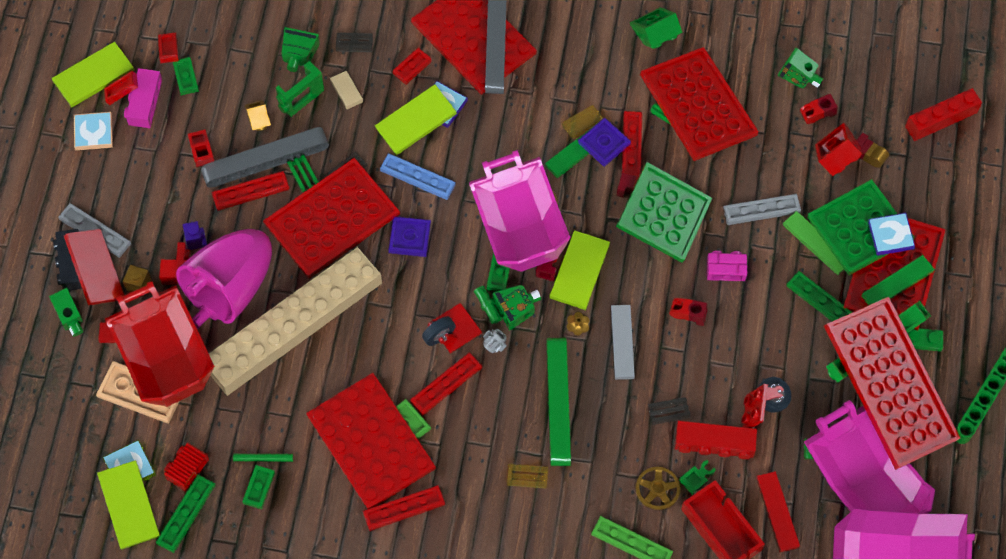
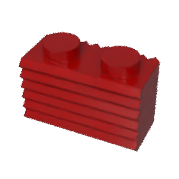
M188 442L185 446H181L178 449L177 457L173 462L170 461L164 469L166 479L185 492L209 461L206 453Z

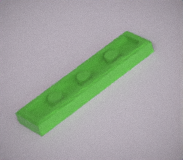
M796 211L783 223V226L836 275L845 270L815 227Z
M600 516L591 534L639 559H670L673 554L672 550Z

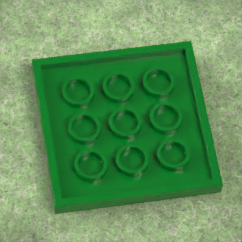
M647 162L641 171L616 227L682 263L688 254L712 197Z
M871 179L810 212L807 218L847 274L851 275L888 255H876L868 219L895 215L897 212Z

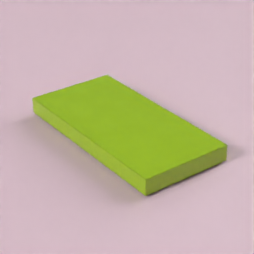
M113 42L52 78V81L72 108L135 70L118 45Z
M433 85L376 124L375 128L397 156L455 116L457 112L439 88Z
M574 230L551 291L550 299L586 310L610 242Z
M135 460L98 472L97 475L120 549L122 550L158 538L160 534L137 461Z

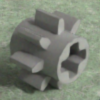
M499 329L488 330L483 336L485 339L483 345L491 353L495 351L496 353L498 351L502 352L507 346L505 344L507 337Z

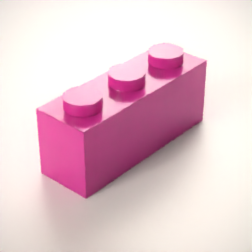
M138 68V88L129 93V106L125 108L124 117L127 119L129 126L151 128L162 77L160 71Z

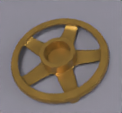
M651 467L639 475L636 482V494L644 506L654 510H663L670 508L678 500L680 483L677 476L669 469ZM656 470L654 481L650 482L642 479L646 473ZM662 471L669 473L675 482L665 483L662 480ZM639 484L650 490L645 499L640 494ZM677 487L676 496L670 502L666 491ZM658 496L665 505L655 506L649 503Z

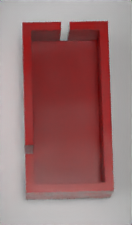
M716 480L683 502L681 510L719 559H751L762 551L765 543L731 499L727 498L723 506L722 502H724L726 493Z

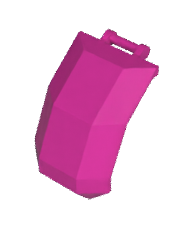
M515 150L510 155L490 162H482L486 176L469 182L497 263L522 272L558 259L571 237L555 200L540 157L522 163L518 150ZM512 161L516 162L514 167L494 174L491 173L490 169Z
M848 400L839 409L824 418L820 417L816 420L820 432L804 441L831 489L850 512L853 509L928 514L931 512L935 489L922 479L910 463L895 470L864 406L856 410L854 404ZM846 413L848 414L847 417L828 427L829 423L833 422L834 420L838 419Z
M853 509L834 527L833 559H972V542L975 540V534L967 533L968 514H918Z

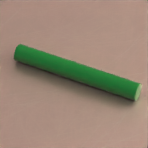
M233 453V461L293 462V454Z

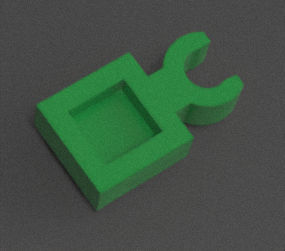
M708 460L701 464L699 470L694 466L679 479L692 495L708 482L705 477H711L715 473V468L710 471L705 469V466L709 463Z

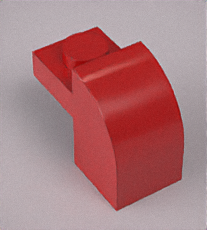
M206 130L187 134L196 168L214 162Z
M178 242L176 260L161 259L159 278L162 285L179 284L176 276L177 269L191 256L190 249H187L185 242Z

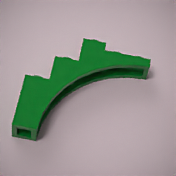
M918 301L899 315L907 333L931 317L921 301ZM840 358L826 366L829 376L836 380L837 383L848 376Z

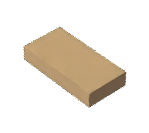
M347 71L330 78V82L346 109L363 103V98Z

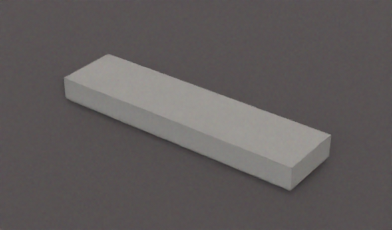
M797 194L725 205L723 211L727 225L792 215L796 211L801 213V207Z
M71 203L58 217L60 221L73 229H79L80 232L101 229L108 251L118 258L131 245L128 239Z
M611 305L615 380L634 379L630 305Z

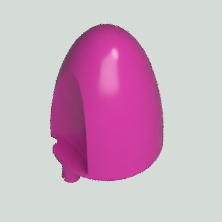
M243 229L224 235L196 252L177 269L176 276L179 286L192 304L200 310L192 318L194 324H197V329L208 318L215 321L219 319L224 324H230L250 303L267 274L272 257L271 241L264 232L256 229Z

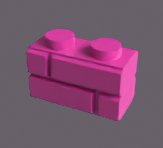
M722 251L708 253L707 280H746L747 254H742L739 251H733L730 254H724Z

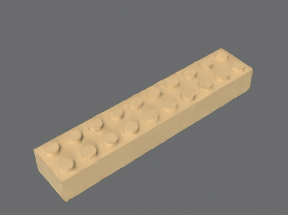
M358 247L210 352L209 355L215 366L210 376L228 396L381 285L380 272Z

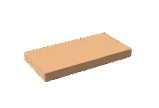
M112 361L96 394L98 398L168 424L179 403L177 402L165 407L142 402L127 366Z

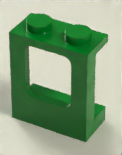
M310 61L304 65L306 77L290 90L285 92L279 85L276 87L278 108L290 117L324 91L322 72ZM309 87L310 92L292 105V100Z

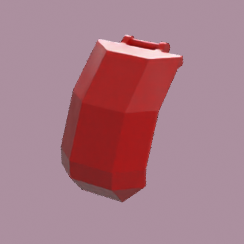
M150 281L144 287L127 295L116 297L122 311L105 318V321L126 363L141 401L168 407L204 390L215 366L177 286L175 285L158 293L153 282ZM151 292L153 297L130 308L127 307L126 303Z

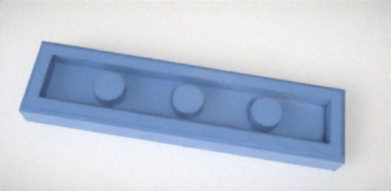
M389 153L380 167L381 172L448 200L456 185L452 180Z

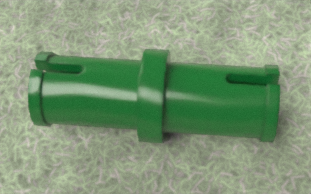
M485 286L476 288L473 292L481 303L482 311H485L489 317L491 324L500 322L503 318L495 307L494 299H491L487 293Z

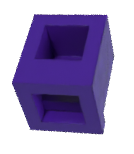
M198 221L183 224L188 249H199L207 245L204 228L199 227Z

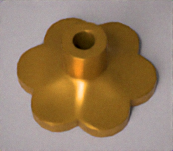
M577 312L567 318V330L573 332L574 335L580 336L582 332L586 333L589 331L588 324L590 320L587 316H583L582 313Z

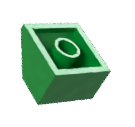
M661 7L630 22V26L642 43L653 49L660 47L667 40H674L677 38V35L683 33L676 13Z

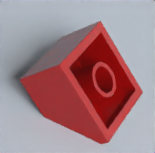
M842 123L815 144L819 163L832 176L841 173L847 165L857 161L862 155L859 143L845 123Z

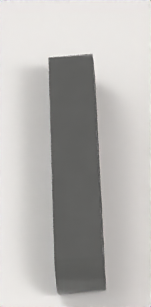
M488 0L485 94H504L506 0Z
M317 127L210 162L201 167V172L206 186L209 188L216 187L289 161H294L295 158L299 159L302 155L306 157L324 151L329 147V143L323 128Z

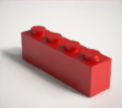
M971 88L909 116L905 128L914 141L977 114L982 101L974 89Z
M678 421L674 450H679L682 453L693 451L699 452L701 455H710L712 453L718 454L721 457H730L731 455L738 456L740 459H750L754 457L756 452L757 429Z

